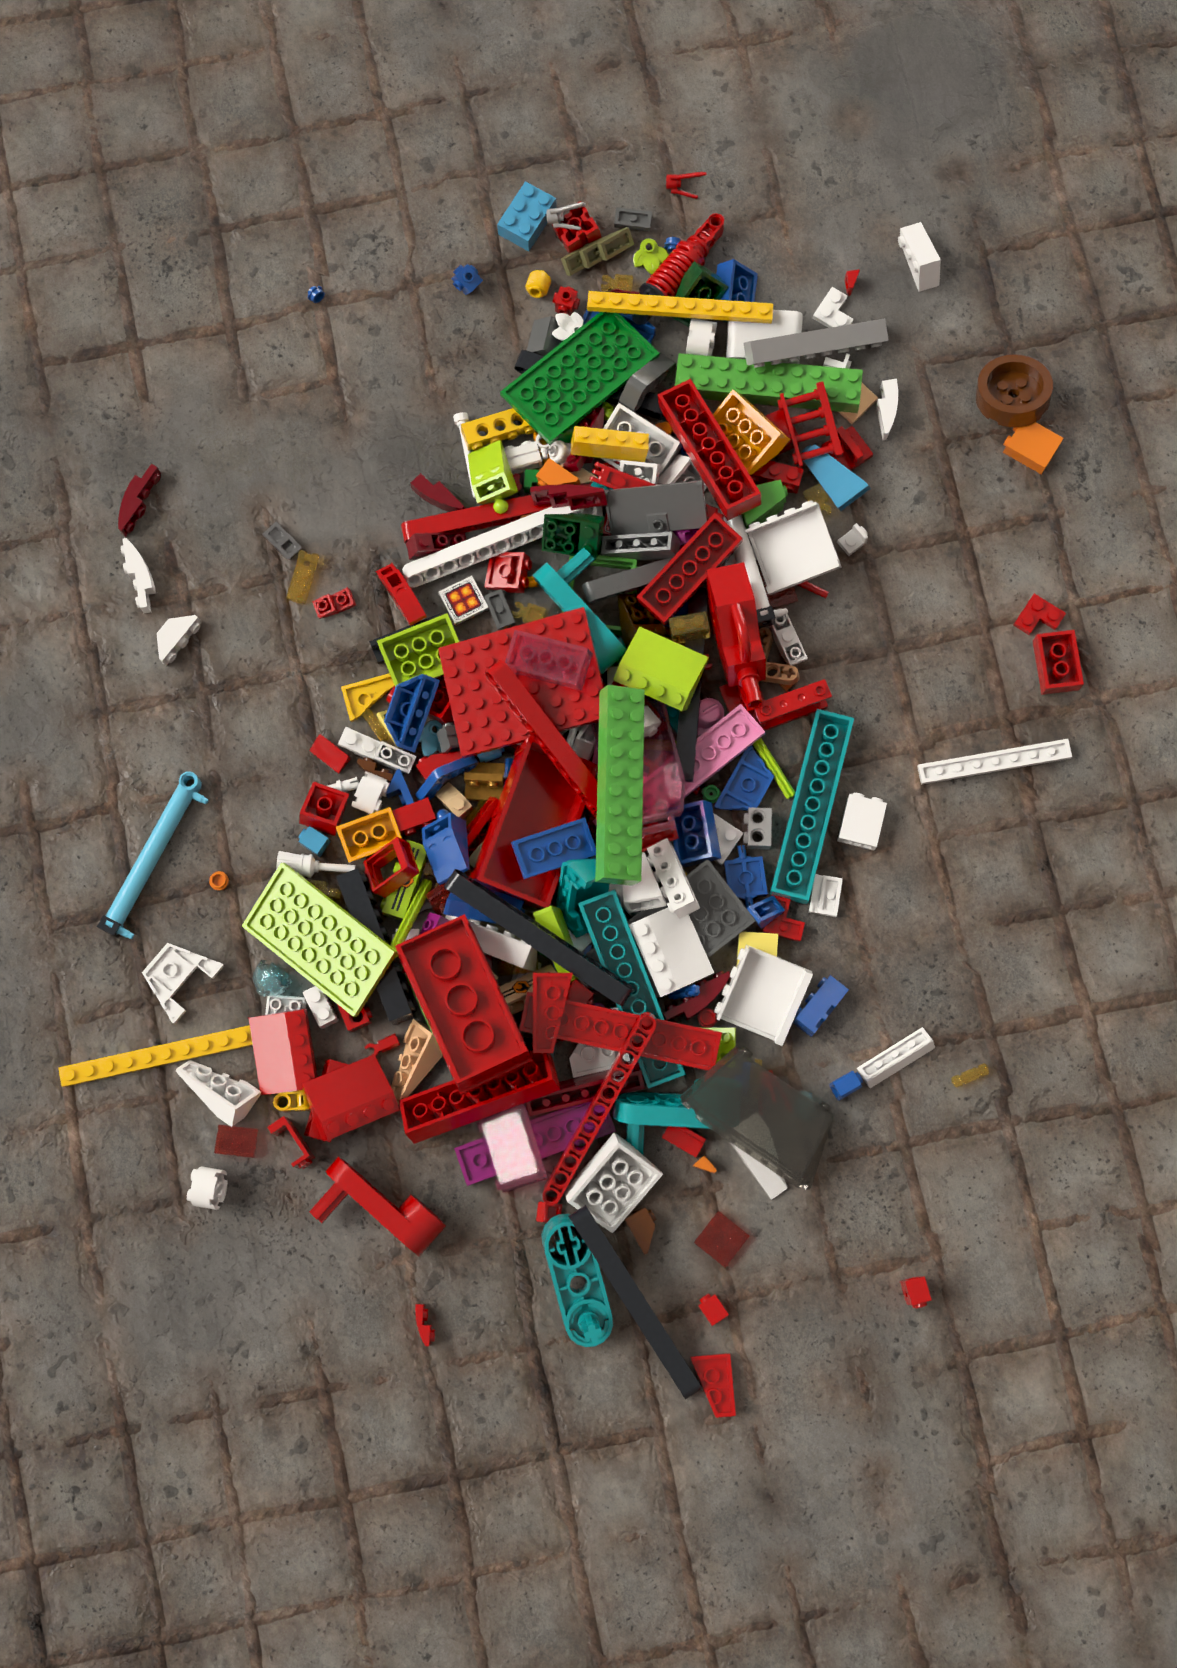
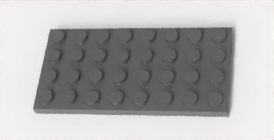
M707 859L687 875V879L700 906V909L690 913L689 916L709 958L756 920ZM664 897L666 906L642 910L632 917L628 924L668 908V897ZM594 947L586 955L601 965ZM640 952L641 958H642V960H643L644 966H645L646 971H647V973H648V976H649V979H650V981H651L652 987H653V989H654V992H655V994H656V997H658V996H660V995H659V993H658V991H657V988H656V986H655V984H654V981H653V979H652V977H651V975H650V972H649V970H648V968H647V965H646V963H645V961H644V959H643V956H642V954H641V952Z

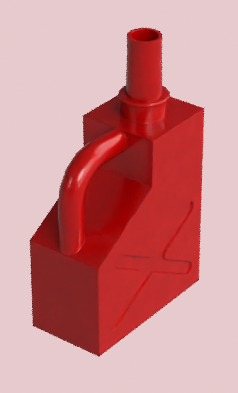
M742 562L706 570L708 615L728 687H743L748 707L758 708L763 704L758 682L766 680V658L760 640L755 598L745 564Z

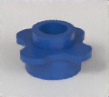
M677 237L667 238L664 248L672 252L676 249V245L681 239Z

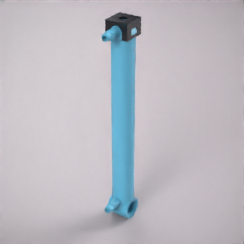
M185 772L180 776L176 790L106 916L103 915L97 927L116 938L122 935L125 938L133 939L134 934L123 926L133 905L191 800L194 799L204 804L208 803L209 800L197 793L201 789L202 784L198 776L193 772ZM190 779H194V784L190 787H187V781Z

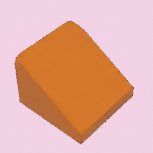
M703 1156L693 1165L695 1168L713 1174L717 1171L706 1156Z

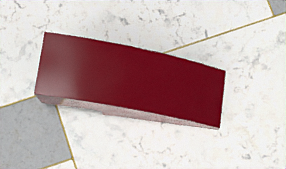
M420 473L410 482L411 488L416 494L442 510L452 512L465 509L464 505L440 481L433 486Z

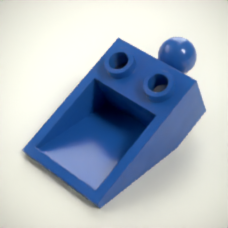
M439 810L436 814V820L422 828V839L437 883L441 885L447 882L455 869L462 872L469 870L466 821L448 810Z

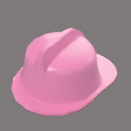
M706 698L700 701L697 735L703 734L724 717V709L719 701L713 698Z

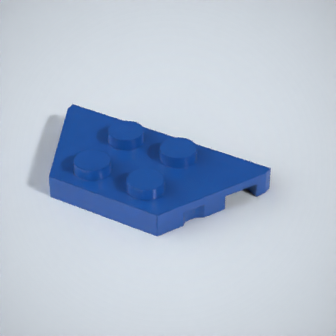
M752 745L744 751L714 806L715 809L748 811L749 807L758 808L774 779V775L767 769L763 760L753 750Z

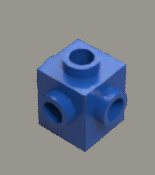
M469 264L459 265L453 271L455 275L451 278L454 281L453 285L459 291L462 290L465 295L471 293L483 281L478 275L477 269Z

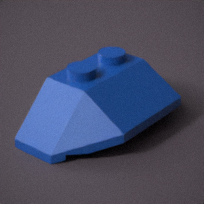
M420 674L396 685L384 723L397 747L415 753L440 680Z

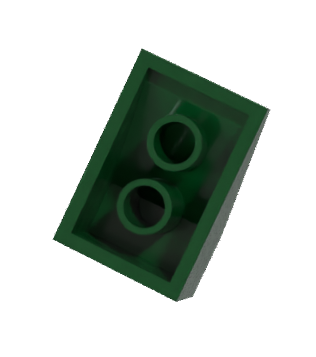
M694 261L684 274L675 297L719 300L727 290L728 285L721 277ZM672 317L689 328L691 319H697Z

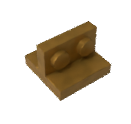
M478 762L479 764L474 769L464 772L465 798L468 801H487L490 796L496 797L499 800L504 783V763Z

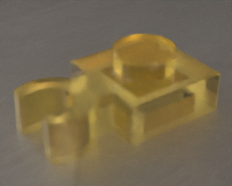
M615 274V279L608 275L602 276V281H606L608 284H601V290L620 289L632 292L633 276Z
M820 483L803 491L807 502L811 500L813 503L817 502L821 511L826 510L828 515L831 514V507L825 504L828 502V497Z
M515 602V607L520 608V611H511L513 617H523L522 621L524 623L542 619L547 612L546 608L528 603L526 608L520 602Z

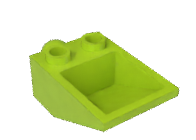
M498 440L469 453L468 462L471 485L477 503L481 505L494 503L493 508L495 512L503 514L508 510V503L504 498L518 493V489L502 441Z

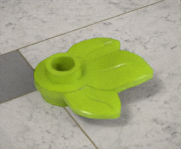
M647 238L641 242L640 250L634 254L633 263L635 267L644 265L646 271L652 275L660 263L662 264L667 258L668 253L664 248L659 247L655 240ZM646 245H651L652 250H647Z

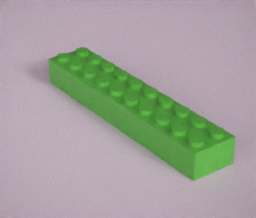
M679 353L675 386L691 379L702 398L706 400L724 401L729 393L735 390L743 395L751 404L778 406L777 400L780 399L781 393L784 394L785 400L813 392V389H816V383L823 381L831 411L858 413L863 370L792 363L771 365V362H765L763 367L754 368L753 364L747 365L746 359ZM813 399L789 407L818 410L821 404L820 400Z
M607 685L599 693L595 882L633 886L641 882L644 689Z

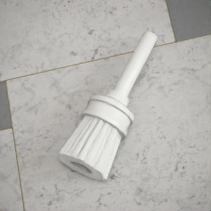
M279 851L277 856L276 868L279 867L280 863H286L302 877L311 878L314 872L318 873L319 870L349 872L356 869V865L319 863L318 860L314 859L313 854L299 855Z

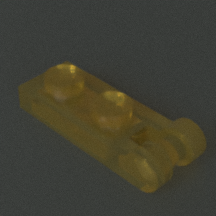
M299 551L286 597L287 600L301 604L306 603L319 560V554H308L306 551ZM309 561L310 565L306 566L304 562Z

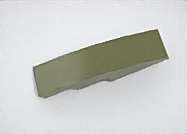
M629 227L595 240L561 258L566 275L571 276L583 268L592 267L602 260L607 261L634 245Z

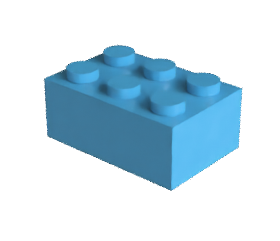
M525 181L498 222V235L530 251L548 223L547 209L557 208L556 198Z

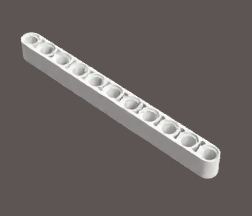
M570 506L549 507L406 564L402 569L405 580L410 587H418L542 538L545 514L596 515L597 508L571 510Z

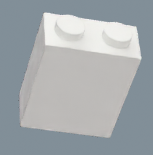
M860 793L849 794L837 841L875 850L887 803L876 797H872V799L865 798Z

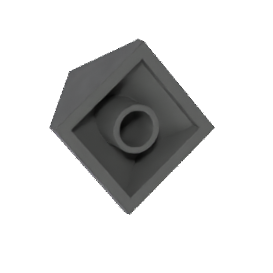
M549 316L534 320L527 351L545 356L563 342L552 335V332L559 328L554 317Z

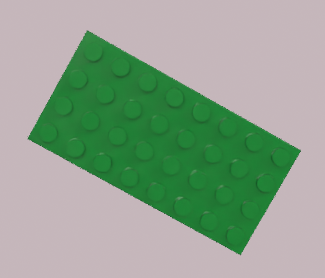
M599 312L500 391V395L551 445L623 387L635 372L648 362L658 358L660 353L619 313Z

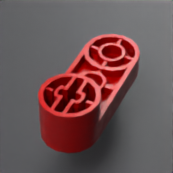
M339 1156L325 1171L335 1183L309 1211L313 1217L323 1223L349 1194L419 1257L446 1227L442 1220L412 1194L397 1208L358 1171Z

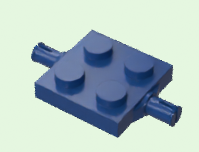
M740 845L737 846L739 857L734 860L724 861V868L728 886L738 899L745 900L747 909L749 903L750 906L753 905V898L765 896L768 892L763 857L746 856L745 845H742V850Z

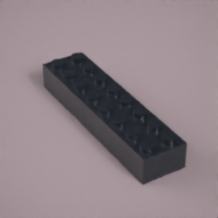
M357 868L336 876L349 913L388 944L387 940H390L387 929L381 926V922L384 921L378 908L374 907L377 902L371 890L368 891L367 887L370 886V883L365 873H361ZM394 960L376 986L389 1022L393 1026L415 1018L414 1012L417 1011L411 998L408 999L407 994L410 991L407 983L401 980L400 976H403L402 969L398 962Z

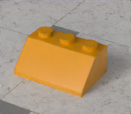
M391 807L336 827L349 863L376 853L397 836L402 839Z

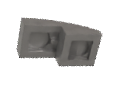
M277 522L262 534L287 560L292 558L302 548Z

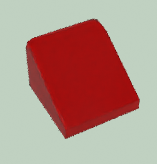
M859 269L847 271L844 281L848 296H851L859 276Z
M538 1202L536 1221L547 1223L552 1217L561 1214L562 1204L547 1205L545 1202Z

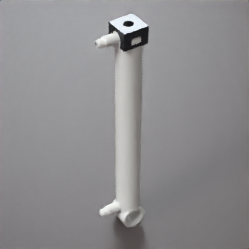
M742 515L729 521L724 516L723 520L743 538L742 543L734 551L737 563L744 562L755 598L759 629L772 626L775 623L776 617L787 614L788 610L787 608L773 610L769 604L749 537L745 532L746 528Z

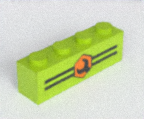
M407 840V842L410 843L420 873L387 896V898H383L380 906L383 915L401 921L415 896L428 859L424 846ZM399 862L395 863L393 873L401 869Z

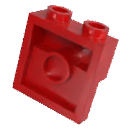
M504 552L489 558L484 587L487 590L501 589L507 593H524L525 588L529 586L527 573L528 570L532 569L530 557L524 552Z

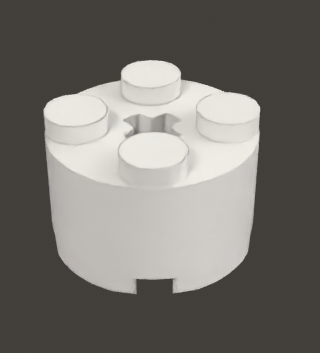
M691 319L686 354L712 356L717 322Z
M366 771L365 777H362L354 795L357 798L355 801H352L351 806L369 814L380 811L382 807L381 798L382 796L386 797L390 783L387 782V779Z
M202 1166L198 1169H193L191 1173L192 1185L191 1189L187 1192V1201H191V1204L196 1207L218 1210L220 1208L218 1206L219 1202L223 1203L226 1196L228 1180H224V1175H227V1172Z

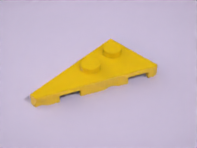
M390 673L341 687L351 722L358 719L393 688L394 683Z

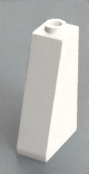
M642 852L641 882L633 886L623 885V903L628 913L666 906V901L645 852Z

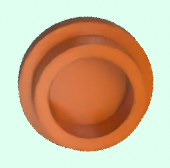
M217 871L210 876L209 883L214 890L221 891L228 886L229 878L224 872Z

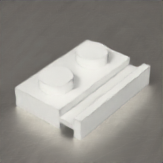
M815 874L808 913L837 917L843 878Z

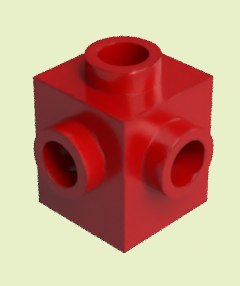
M560 286L559 291L555 292L553 297L555 312L571 316L575 309L578 310L580 304L578 291L571 287Z

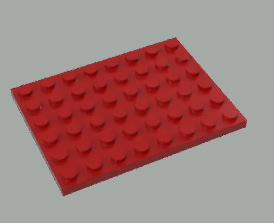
M584 607L438 648L461 757L463 758L521 743L530 735L485 676V671L499 660L504 661L559 732L599 721V693L604 687Z

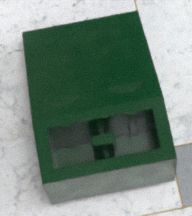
M545 514L542 551L575 556L581 549L585 548L596 560L602 548L604 517L591 514Z

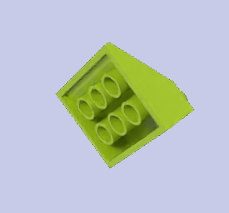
M448 613L377 641L395 687L397 684L420 674L433 678L443 676L438 648L459 642Z
M639 627L617 668L613 680L629 688L644 689L645 695L680 711H685L688 709L709 657Z

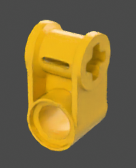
M304 1090L279 1093L273 1101L275 1108L281 1112L311 1110ZM286 1097L288 1099L287 1106L280 1108L278 1105L279 1099Z

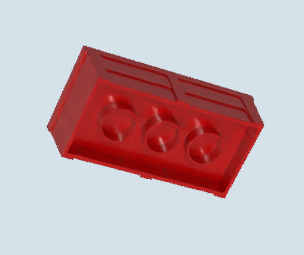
M529 735L515 750L513 763L497 807L492 813V820L474 870L469 877L486 888L524 901L525 905L532 908H547L550 906L560 878L561 867L524 879L511 842L579 820L585 804L534 738ZM579 757L595 777L598 764Z
M465 914L395 946L398 957L461 1096L534 1062Z

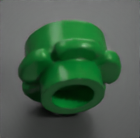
M715 785L704 787L702 790L703 800L711 803L717 802L718 797L721 795L720 790Z

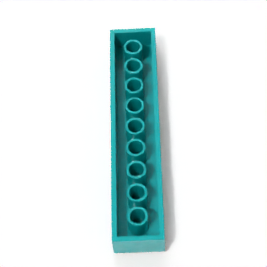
M820 709L816 710L769 894L771 896L776 895L788 898L791 901L806 905L809 901L854 721L852 717Z
M616 889L578 903L601 965L635 989L624 1006L616 1004L618 1010L637 1015L650 1012L656 1019L665 1020ZM642 1056L638 1059L648 1089L685 1075L683 1065Z

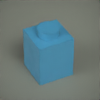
M310 826L307 829H303L298 841L303 847L318 857H321L331 842L326 836Z

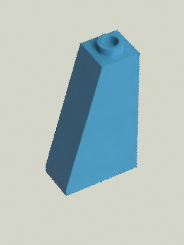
M814 444L813 446L809 445L806 448H804L802 452L804 453L807 451L818 449L820 447H818L816 444ZM828 453L803 460L840 511L871 489L864 480Z

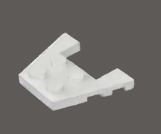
M167 943L142 974L169 1016L170 1021L176 1024L186 1010L172 999L173 995L197 967L214 979L224 965Z

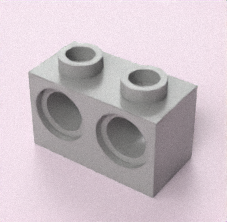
M749 807L748 813H744V824L747 825V832H744L743 843H747V849L770 850L772 808ZM755 815H759L762 817L763 821L761 823H755L752 817ZM759 834L762 837V841L755 842L752 836Z

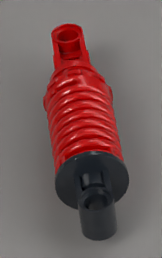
M718 213L710 215L694 235L690 236L687 241H680L676 245V249L667 256L650 278L647 279L646 283L639 287V293L641 295L675 297L682 278L692 263L695 261L702 266L705 265L704 258L709 254V250L714 246L715 242L723 235L724 217ZM632 314V320L637 325L646 324L652 317V315Z

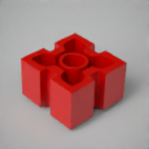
M585 206L569 210V213L564 216V220L560 221L563 224L579 226L581 230L553 227L555 234L563 242L569 254L587 243L589 244L602 238L599 227L593 218L589 216Z

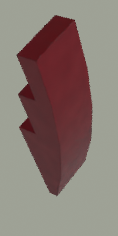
M571 484L530 487L534 506L551 503L552 508L570 506L571 510L608 505L604 488Z

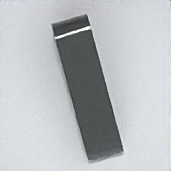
M660 353L658 358L648 362L629 378L619 402L633 412H636L646 394L671 375L676 367V363Z

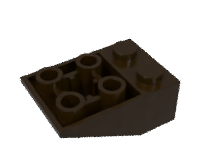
M638 594L618 595L621 634L626 649H628L639 627L670 639L663 623L637 600Z

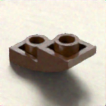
M366 757L363 760H357L359 767L364 772L367 771L387 779L388 783H391L394 775L386 769L378 771V765L375 760Z

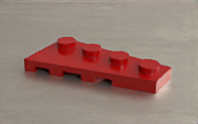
M533 973V1053H553L573 973Z

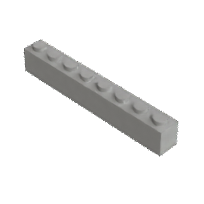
M884 318L745 342L747 365L753 364L754 368L765 366V362H771V365L780 364L782 359H788V362L797 361L799 356H804L805 359L814 358L816 353H821V356L832 355L833 350H838V353L849 352L851 347H854L855 350L866 349L865 345L871 344V348L882 346V342L888 341L886 320Z

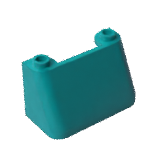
M570 859L562 863L555 907L561 908L567 928L576 938L589 933L578 903L609 891V883L595 882L596 859Z

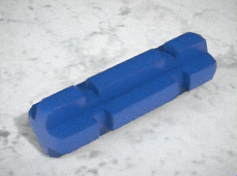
M695 984L687 985L669 993L668 997L675 1000L699 995L700 986Z

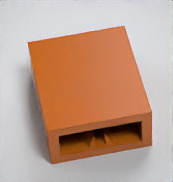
M1036 422L1023 427H1014L1013 431L1015 433L1013 436L1009 435L1003 444L1006 446L1003 453L1042 475L1060 446L1063 437Z

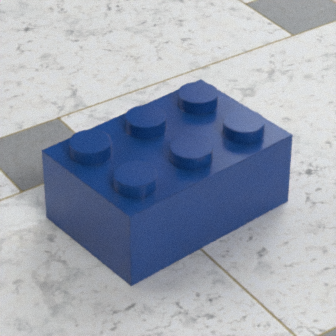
M700 800L668 809L679 837L673 840L682 866L689 867L701 864L707 859L709 861L721 859L711 802Z

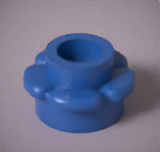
M313 286L309 289L308 299L310 301L318 303L324 298L325 293L322 291L321 286Z

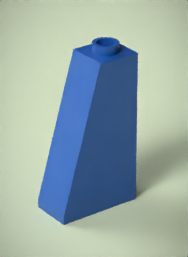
M489 889L525 913V910L522 909L524 901ZM453 893L449 894L443 914L455 917L465 914L467 919L497 924Z

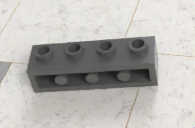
M669 531L603 536L601 554L603 556L637 560L673 558L680 551V539L673 532Z

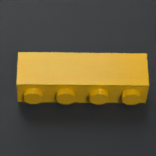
M574 426L571 438V455L645 462L649 449V434Z

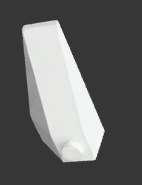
M191 1060L176 1069L178 1075L209 1109L231 1127L246 1117L261 1095V1091L241 1079L239 1082L230 1079L229 1075L225 1073L222 1075L214 1073L211 1068Z
M755 1112L738 1126L727 1132L725 1137L772 1200L786 1190L787 1185L769 1129L758 1113Z

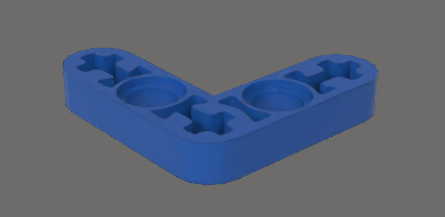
M470 756L436 768L416 793L417 799L422 800L428 797L431 800L446 780L471 771L479 764L474 756Z

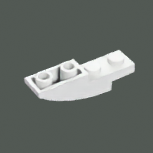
M124 538L123 545L121 546V553L126 563H123L124 572L133 580L134 589L138 592V597H135L137 608H140L143 613H150L149 595L156 594L152 575L137 549L127 538Z
M345 727L338 743L339 746L355 752L354 754L371 758L380 765L394 770L400 769L401 772L409 774L416 758L415 755L383 741L379 742L348 727Z

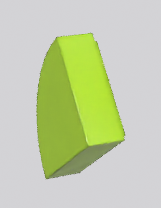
M604 402L602 405L604 420H609L614 407L608 402Z

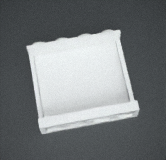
M812 500L805 502L799 509L790 508L784 511V515L779 517L777 515L766 518V522L761 524L760 522H755L749 525V529L745 530L749 535L764 576L768 594L778 593L842 568L817 502L813 503Z
M746 944L745 949H740L737 957L739 963L737 967L733 966L729 976L732 978L729 985H725L722 992L724 998L722 1003L718 1002L714 1013H717V1020L723 1019L772 1039L775 1044L783 1046L813 976L812 971Z

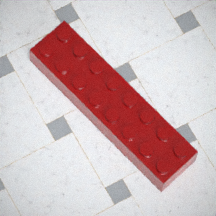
M689 379L658 394L659 408L727 521L761 505L759 489L692 380Z
M532 1050L530 1055L534 1061L533 1063L462 1096L454 1080L399 1100L406 1136L415 1144L561 1090L552 1055L550 1053H533Z

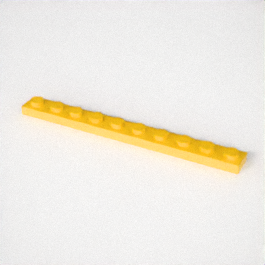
M589 291L587 311L772 324L773 304Z
M250 1025L59 1067L61 1086H72L252 1046Z

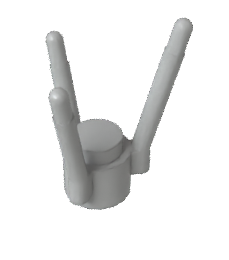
M580 202L560 208L547 209L548 224H553L554 228L561 227L581 230L579 226L563 224L560 221L564 220L563 212L584 207L586 203Z

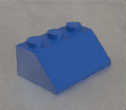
M735 259L717 264L716 275L721 277L728 285L727 290L719 300L754 302L758 274Z

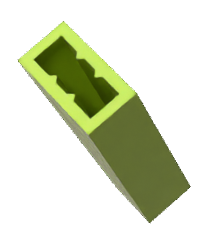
M549 906L533 913L536 922L574 946L561 908ZM553 961L558 973H570ZM572 975L571 982H573L575 979L579 980L578 977Z

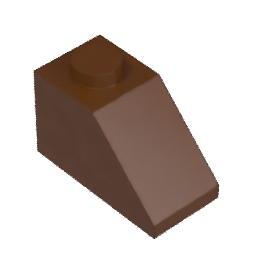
M646 1207L625 1219L644 1255L649 1251L655 1229L654 1221L657 1220L652 1210L647 1211Z

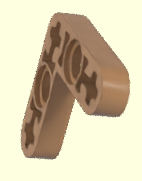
M760 628V640L764 635H767L763 640L764 645H762L766 658V680L763 681L785 685L796 684L800 679V675L795 666L767 662L773 636L768 628ZM771 669L777 670V674H776V675H774V676H768V675H767V673H768L769 670H771Z

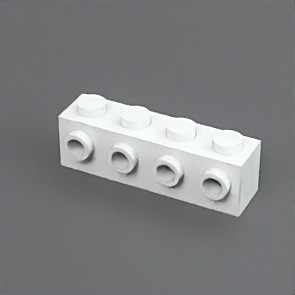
M668 838L646 848L649 856H647L648 862L651 867L654 866L656 869L653 872L658 883H662L660 890L665 898L668 897L669 903H667L670 912L672 914L675 913L680 919L700 909L676 851Z

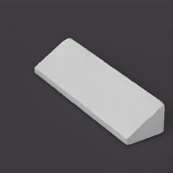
M922 1027L862 1064L857 1070L868 1087L872 1088L935 1048L934 1042Z

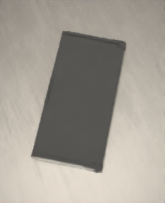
M703 481L605 490L608 502L606 510L611 536L701 528L708 521Z

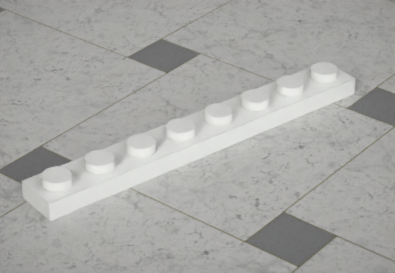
M1063 739L919 764L917 767L922 785L1071 759L1072 753L1069 740Z

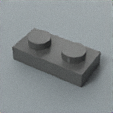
M616 207L614 227H629V229L650 231L652 211Z
M501 589L484 596L498 631L515 625L514 618Z

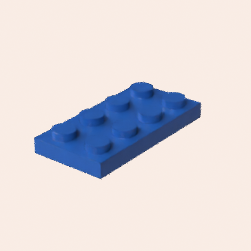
M585 818L511 842L524 879L560 868L562 863L570 859H587L596 856V847Z

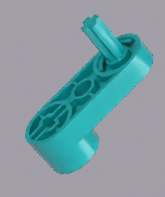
M583 548L557 572L548 563H545L532 576L563 612L581 607L585 608L600 674L602 675L625 654L626 649L568 585L595 560Z
M704 1077L694 1081L693 1095L652 1092L620 1094L613 1104V1118L619 1122L627 1123L626 1141L643 1155L645 1125L728 1129L738 1126L740 1123L742 1084L729 1078Z
M558 1214L544 1225L541 1235L560 1312L569 1338L577 1345L594 1347L603 1343L609 1337L613 1328V1317L600 1267L581 1235L579 1234L583 1243L582 1247L575 1230L571 1229L570 1226H574L568 1217L571 1214ZM563 1226H566L573 1252L571 1256L567 1255L560 1229ZM553 1233V1239L559 1254H563L564 1257L553 1253V1251H555V1248L552 1243V1240H550ZM583 1276L586 1278V1282L583 1287L575 1289L570 1286L572 1278Z

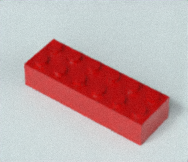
M714 513L638 594L637 600L661 623L666 625L707 581L706 570L720 567L742 543L743 538Z

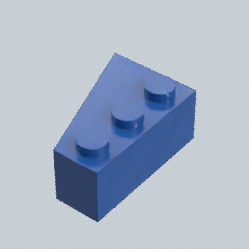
M831 975L828 979L823 977L817 985L820 989L816 994L811 992L805 1000L808 1004L804 1009L800 1007L795 1015L796 1019L793 1023L810 1037L815 1034L849 990Z

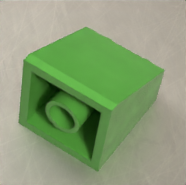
M781 480L756 485L761 493V505L741 514L746 529H749V525L755 522H760V524L766 522V518L777 515L783 510L788 493L786 486L782 485Z

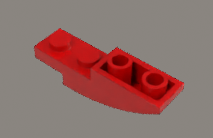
M393 563L376 571L378 578L390 593L394 603L410 626L427 617L405 578L395 568Z

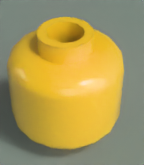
M532 271L525 286L529 295L534 298L546 296L551 285V278L545 271Z

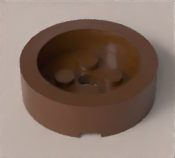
M1005 355L995 358L987 363L979 374L976 404L980 412L988 420L991 418L997 421L998 425L1005 427L1031 425L1041 419L1042 415L1049 408L1053 391L1052 376L1042 363L1028 356ZM1012 392L1013 394H1016L1017 397L1013 398L1009 396V394H1011Z

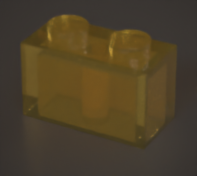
M706 611L668 618L671 639L676 643L710 638V627Z

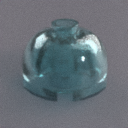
M261 960L256 966L252 977L257 993L264 997L266 995L277 997L284 994L291 986L292 979L288 981L289 975L276 964L271 963L268 965L265 964L267 960Z

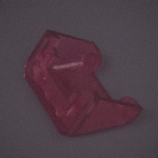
M525 1103L480 1119L477 1122L480 1133L485 1135L498 1177L495 1179L498 1191L502 1190L503 1193L549 1179L543 1165L544 1163Z

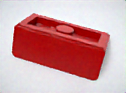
M321 734L309 750L338 774L351 760L346 753Z

